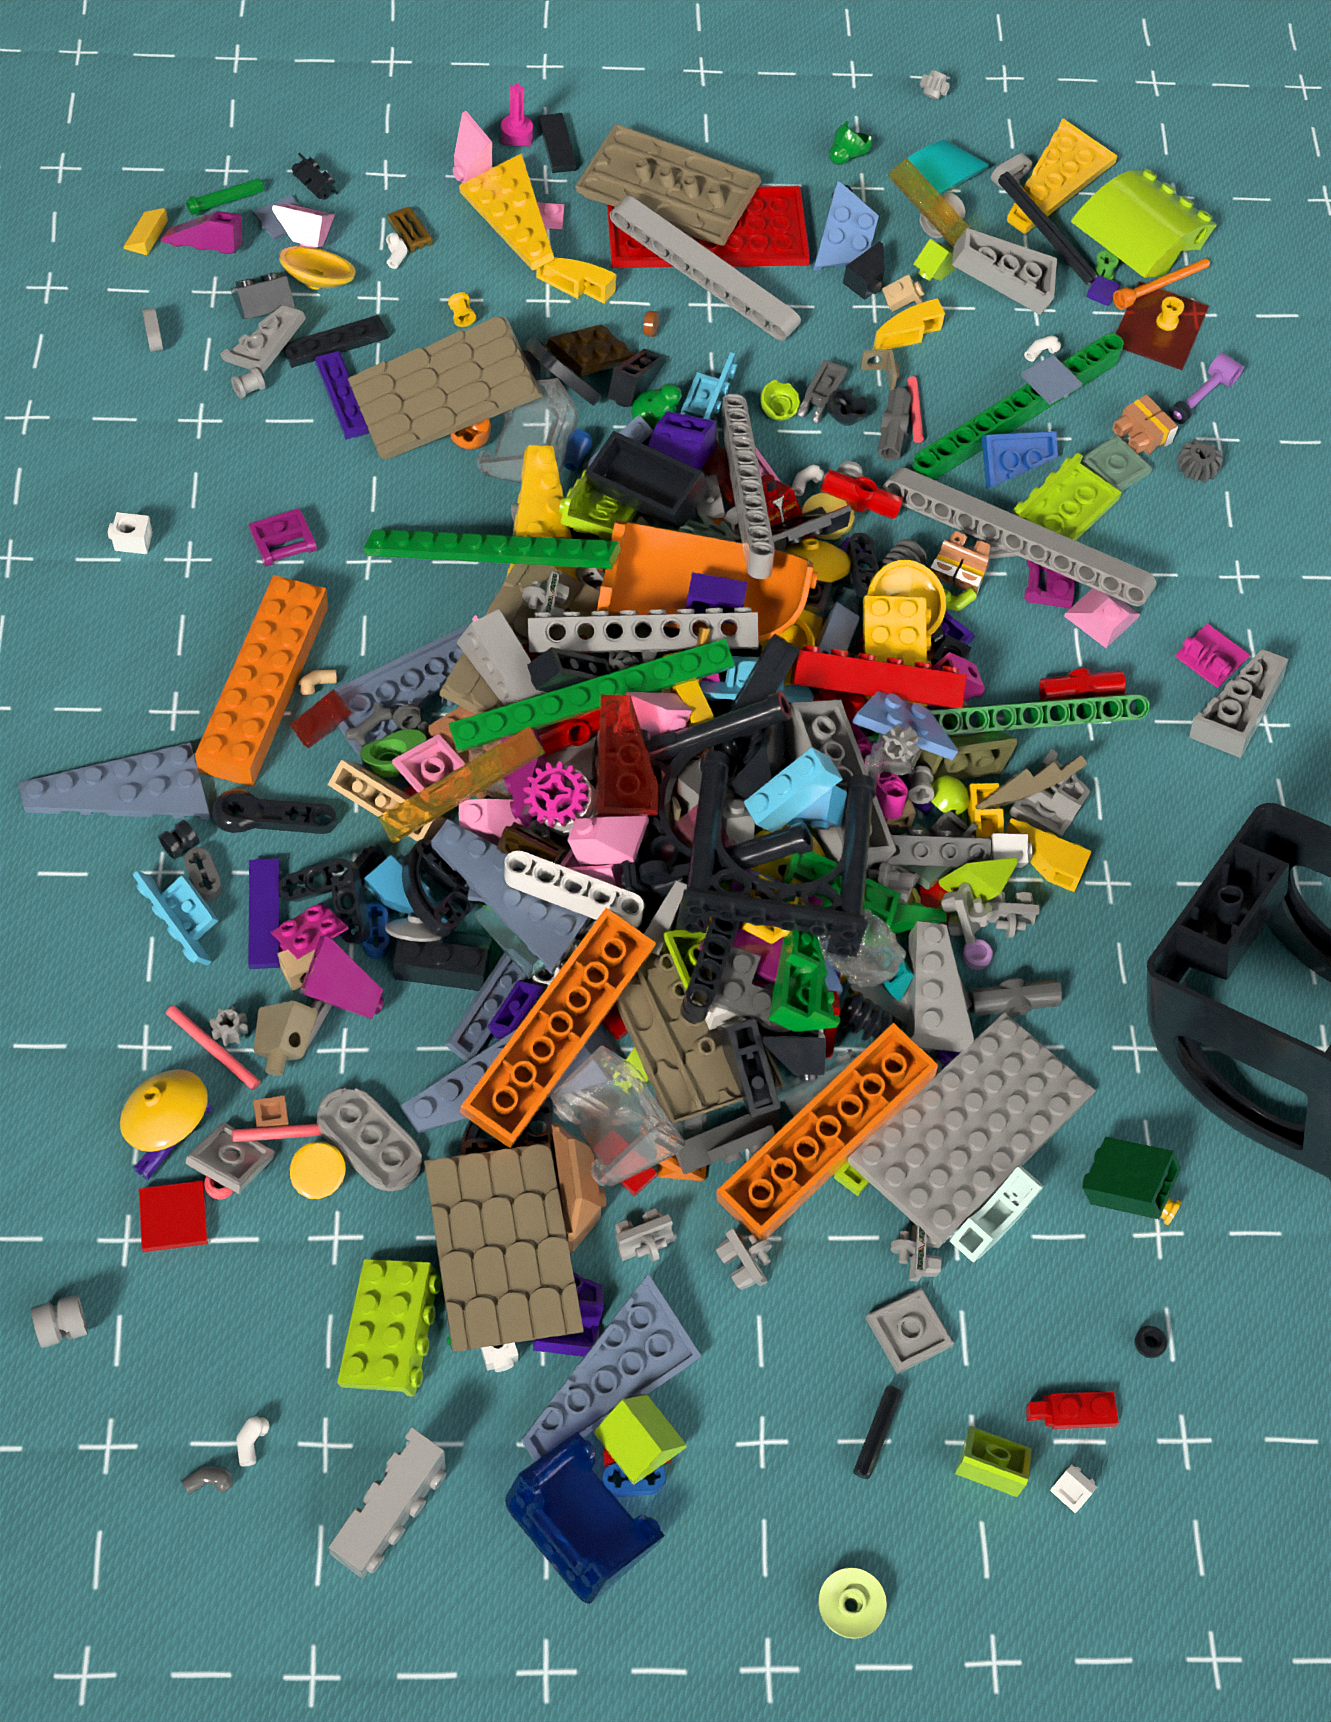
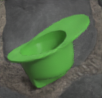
M401 730L366 744L361 749L360 756L362 760L370 764L372 772L381 778L395 777L401 773L392 764V760L427 741V738L419 730Z

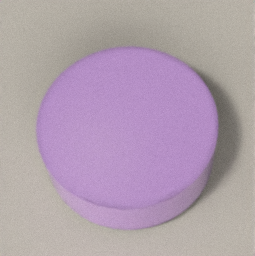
M976 939L975 943H966L962 952L963 962L969 968L975 970L986 968L993 956L991 946L981 939Z

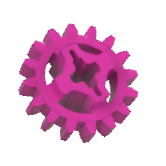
M558 762L556 768H553L550 763H546V771L542 772L541 769L536 768L538 776L536 778H527L532 785L523 789L530 796L524 799V803L526 806H532L528 812L532 817L537 816V821L540 824H543L548 819V825L554 828L556 821H559L565 827L566 819L570 818L575 821L577 819L575 816L577 811L585 812L581 802H589L588 796L583 794L589 788L586 783H581L584 777L581 773L575 774V768L572 765L565 770L562 762ZM566 778L573 783L575 790L566 787ZM557 790H560L562 794L556 795L555 800H553L551 795L557 794ZM538 799L546 802L547 811L540 807Z

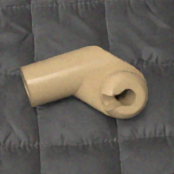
M314 670L299 680L298 685L301 686L300 693L302 695L314 694L316 684H337V671Z

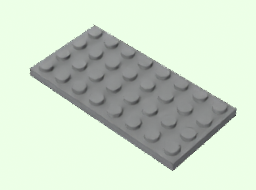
M1004 1012L974 1040L967 1051L963 1050L897 1114L860 1145L848 1157L847 1162L917 1226L919 1225L933 1241L941 1246L1003 1185L1018 1166H1023L1093 1097L1096 1090Z

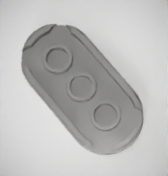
M338 1088L328 1093L322 1099L317 1113V1124L320 1133L331 1145L340 1151L344 1159L370 1185L383 1191H398L410 1186L417 1179L422 1164L421 1149L418 1143L370 1094L356 1088L354 1090Z

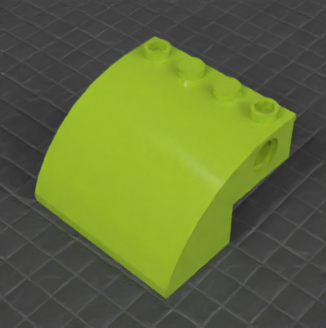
M1149 169L1127 171L1111 179L1091 196L1071 220L1078 228L1144 278L1165 276L1181 251L1201 250L1213 229L1217 226V224L1211 221L1212 216L1204 210L1198 211L1195 209L1193 201L1185 196L1179 197L1174 193L1175 188L1165 182L1160 183L1156 180L1157 175Z

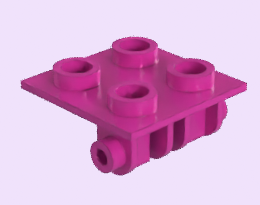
M1206 624L1193 638L1187 637L1182 644L1184 647L1175 654L1177 659L1216 688H1219L1250 657V654L1209 624Z
M321 902L309 907L304 913L294 919L282 923L271 934L281 943L279 944L281 951L288 950L298 960L316 949L320 936L333 939L349 928Z

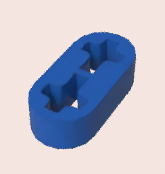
M372 902L366 905L370 923V935L362 944L364 953L368 957L379 959L387 955L390 948L389 934L385 930L388 923V913L382 904ZM377 913L378 926H372L371 914ZM373 935L379 936V948H373Z
M614 1463L605 1469L602 1479L603 1489L612 1497L642 1496L658 1493L664 1486L666 1474L664 1468L660 1466L653 1471L654 1476H659V1478L655 1479L654 1485H648V1481L645 1479L640 1480L635 1485L628 1480L623 1481L620 1488H615L614 1482H608V1480L613 1478V1473H619L623 1479L627 1478V1476L618 1464Z

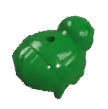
M845 121L835 132L833 145L829 150V159L834 164L843 165L848 162L849 158L865 155L872 147V135L869 136L860 132L854 133L848 127L849 121Z
M669 383L663 385L661 389L643 392L632 404L631 413L633 419L640 415L649 427L654 430L656 424L667 411L677 413L676 407L682 396L681 390L676 385Z

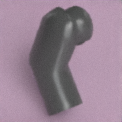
M211 1465L203 1466L181 1480L189 1495L206 1484L215 1485L219 1492H225L233 1486V1479L230 1477L231 1472L226 1467Z

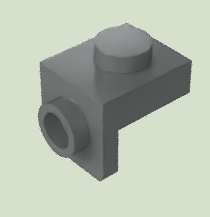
M948 811L936 821L929 831L935 835V830L952 831V836L976 838L972 833L978 826L973 823L969 827L953 812Z

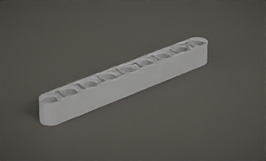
M626 196L610 212V218L618 228L775 339L785 341L801 323L800 316L796 311L634 197Z

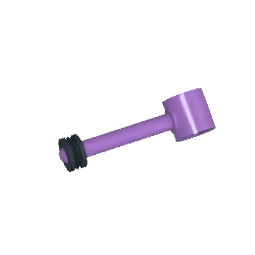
M1224 352L1220 353L1208 369V374L1211 377L1185 402L1178 401L1170 408L1169 414L1172 420L1178 424H1184L1192 416L1191 409L1219 383L1224 384L1228 388L1231 387L1242 374L1244 366Z

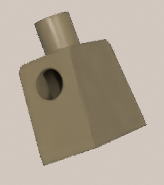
M295 1000L259 1008L253 1050L255 1054L267 1058L265 1068L267 1074L283 1076L286 1061L301 1059L304 1056L318 1010Z

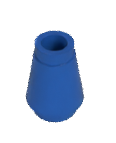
M574 430L572 434L568 435L563 466L566 469L577 471L593 446L590 434L582 430Z

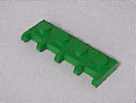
M813 851L802 855L798 853L792 854L789 857L782 882L790 884L793 878L803 883L817 880L830 873L838 863ZM842 876L831 885L837 890L839 895ZM866 878L864 918L866 919L868 914L882 920L881 930L888 932L893 922L900 894Z

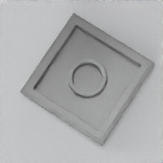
M222 1122L187 1156L186 1164L239 1194L273 1160L275 1151L258 1141L232 1142V1130L235 1128Z
M922 1288L868 1314L865 1318L896 1374L954 1345Z

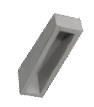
M676 880L644 935L656 942L652 951L656 955L664 954L667 944L663 934L667 931H673L677 922L683 890H686L687 884L682 881Z

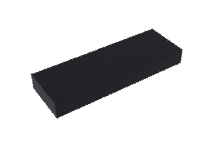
M563 113L539 115V125L552 173L576 171V161Z

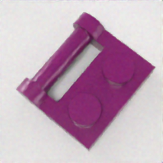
M300 508L248 524L249 532L258 549L264 567L273 565L274 561L308 551V553L317 551L316 543ZM302 537L304 540L273 551L268 550L269 547Z
M1027 560L1029 574L1028 587L1025 589L1024 599L1030 603L1071 609L1074 580ZM1039 570L1046 571L1045 591H1041L1038 588Z

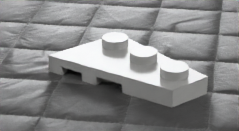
M282 305L259 323V329L250 336L243 335L238 339L239 344L231 351L225 349L220 355L225 362L250 370L256 367L260 373L264 374L306 317L303 311Z

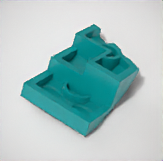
M944 139L924 147L905 159V164L931 202L948 190L952 191L966 180L973 179L989 168L986 162Z

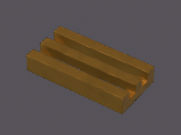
M410 206L387 214L388 222L398 236L402 238L410 253L415 252L416 247L419 250L423 249L424 244L428 246L433 245V238ZM406 214V216L409 218V220L411 221V223L416 228V230L422 238H419L417 236V234L413 230V227L409 222H407L403 215Z

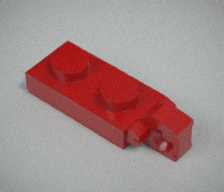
M1114 1391L1050 1394L1042 1396L1041 1402H1029L1028 1406L1025 1407L1027 1421L1045 1420V1426L1052 1427V1430L1116 1427L1119 1424Z

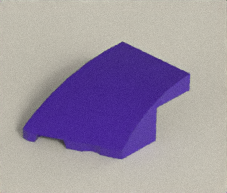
M573 1272L584 1332L533 1340V1351L584 1357L599 1338L598 1326L604 1308L602 1285L590 1279H584Z

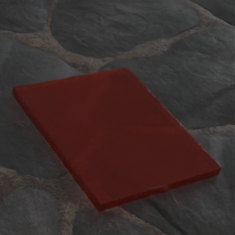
M1139 281L1137 287L1144 285L1145 283ZM1159 288L1136 298L1133 305L1126 309L1116 335L1123 339V350L1183 370L1209 306ZM1167 297L1179 298L1184 303L1183 312L1178 316L1179 323L1176 329L1172 331H1166L1156 323L1157 317L1162 312V302Z

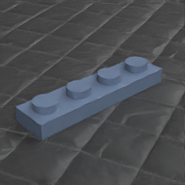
M506 950L444 1045L465 1062L474 1058L491 1033L488 1025L516 982L518 980L524 981L533 966L514 950Z

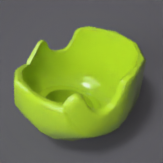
M772 380L766 384L760 397L761 408L764 414L777 421L791 419L796 415L800 405L799 394L791 387V384L779 383L777 380Z
M943 775L931 783L934 789V798L931 802L943 813L956 810L955 815L958 816L969 807V792L959 779Z

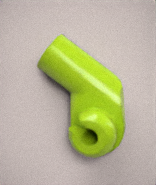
M968 588L958 596H953L950 591L944 589L947 610L960 611L977 599L976 593L971 588Z

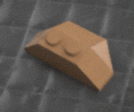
M557 1123L552 1124V1142L561 1209L569 1252L571 1253L576 1250L601 1219V1207H606V1196L604 1188L598 1189L597 1178H602L600 1159H594L593 1148Z

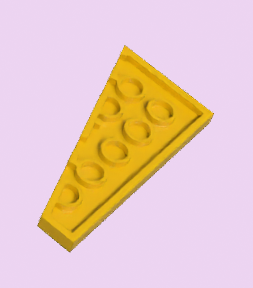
M1062 118L1048 147L1045 148L1036 164L1030 179L1027 180L1024 190L1048 217L1114 165L1117 155ZM1014 203L1008 214L1007 222L1023 234H1026L1035 225L1020 207Z
M522 154L496 167H492L488 171L459 185L460 193L532 271L554 260Z
M528 445L524 451L521 472L522 484L521 491L518 494L517 503L519 505L515 516L513 536L572 539L570 527L560 524L562 514L559 513V506L563 498L554 447ZM510 564V567L508 568L507 576H508V574L510 573V571L512 570V568H513V566H514L515 564ZM552 566L558 569L559 572L562 571L577 579L575 574L578 567Z

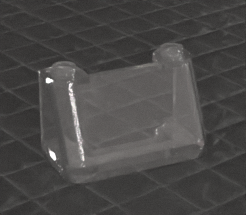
M559 378L536 381L543 397L503 412L506 420L495 452L485 449L481 451L477 458L478 469L485 476L522 484L521 472L524 451L528 445L554 447L560 477L568 435L572 434L576 428L578 414L573 401Z
M603 1045L549 1095L556 1106L553 1109L555 1114L564 1122L569 1120L576 1124L596 1158L591 1163L593 1169L591 1175L601 1186L608 1185L613 1187L676 1155L685 1147L684 1140L642 1074L631 1063Z

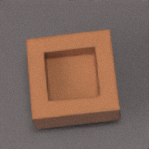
M285 1095L253 1100L257 1128L289 1126Z

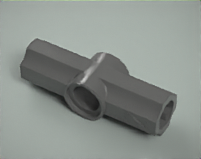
M897 387L894 390H890L886 411L884 410L878 455L885 461L892 462L900 458L902 442L906 436L910 416L908 411L911 394L905 388Z
M1014 978L1002 982L999 986L970 989L968 993L972 1003L970 1012L973 1016L1005 1012L1009 1017H1017L1027 1014L1031 1009L1056 1007L1062 1003V990L1057 979L1025 983L1023 979Z

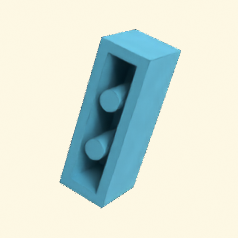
M811 747L746 799L744 804L757 826L774 832L782 828L839 783L842 777L828 755Z

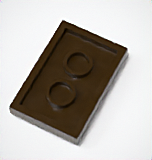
M601 324L549 337L546 347L579 376L617 367L635 355L627 348L624 342L618 340L607 327Z

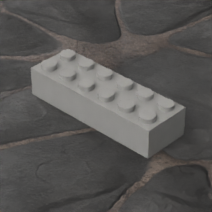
M841 700L790 703L791 718L783 721L787 742L786 748L792 763L811 747L828 755L842 777V780L835 786L844 791L847 790V781L850 777L858 774L868 775ZM876 796L872 801L867 869L880 868L881 863L886 862L896 851ZM846 801L841 827L829 826V830L815 829L825 857L836 863H839L841 859Z

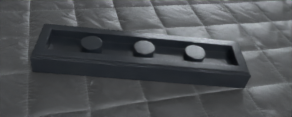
M375 315L289 341L284 346L283 352L291 368L315 361L317 356L337 351L343 353L388 339V332L379 315Z

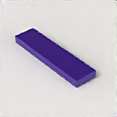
M340 351L315 357V364L345 439L370 434L352 387L347 379L350 376Z
M279 858L249 860V969L280 968L278 958L280 942L271 934L273 930L280 927Z

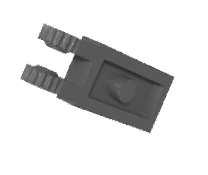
M824 359L805 393L798 416L804 418L812 403L818 406L813 415V422L819 423L825 409H828L829 395L834 390L840 388L847 375L848 368Z

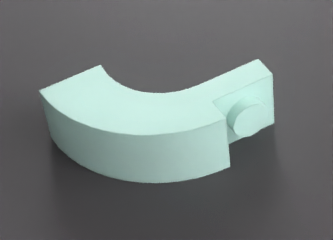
M1021 1165L1018 1166L991 1199L977 1213L966 1220L951 1238L950 1242L972 1262L977 1261L1015 1224L1044 1186Z

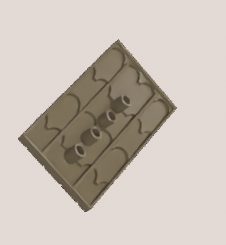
M615 123L575 187L577 193L582 194L583 197L614 206V208L626 196H632L679 230L686 232L688 236L724 246L738 223L737 221H739L756 189L759 187L761 179L756 173Z
M504 316L493 317L466 331L460 330L422 349H414L387 363L383 361L347 378L378 454L384 460L543 397L510 323Z
M515 564L485 616L500 609L532 662L540 656L530 655L528 618L534 617L535 609L528 608L529 603L522 598L523 589L532 586L534 581L541 583L548 580L552 571L558 573V582L570 589L566 601L563 604L554 601V606L564 609L565 612H580V617H591V612L597 611L600 591L587 584H583V582L562 571L559 572L558 569L552 566ZM560 625L558 627L554 626L550 631V637L556 641L563 639L566 634L565 628ZM590 625L581 626L578 631L579 637L583 640L592 638L594 628ZM463 652L449 674L439 695L475 714L503 707L502 702ZM580 653L589 656L593 655V653ZM551 725L535 729V732L543 730Z
M666 947L663 955H656L651 952L616 1001V1006L626 1030L631 1036L648 1080L651 1081L663 1113L668 1119L669 1124H674L742 1101L743 1098L726 1060L718 1029L709 1030L705 1020L700 1023H691L681 1015L680 1008L686 989L670 951ZM763 1044L775 1089L784 1087V1081L768 1048Z
M550 1144L531 1145L424 1161L452 1351L457 1352L584 1332Z

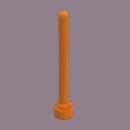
M1204 258L1134 289L1121 288L1113 294L1114 304L1120 310L1126 309L1133 305L1136 298L1208 268L1210 261Z

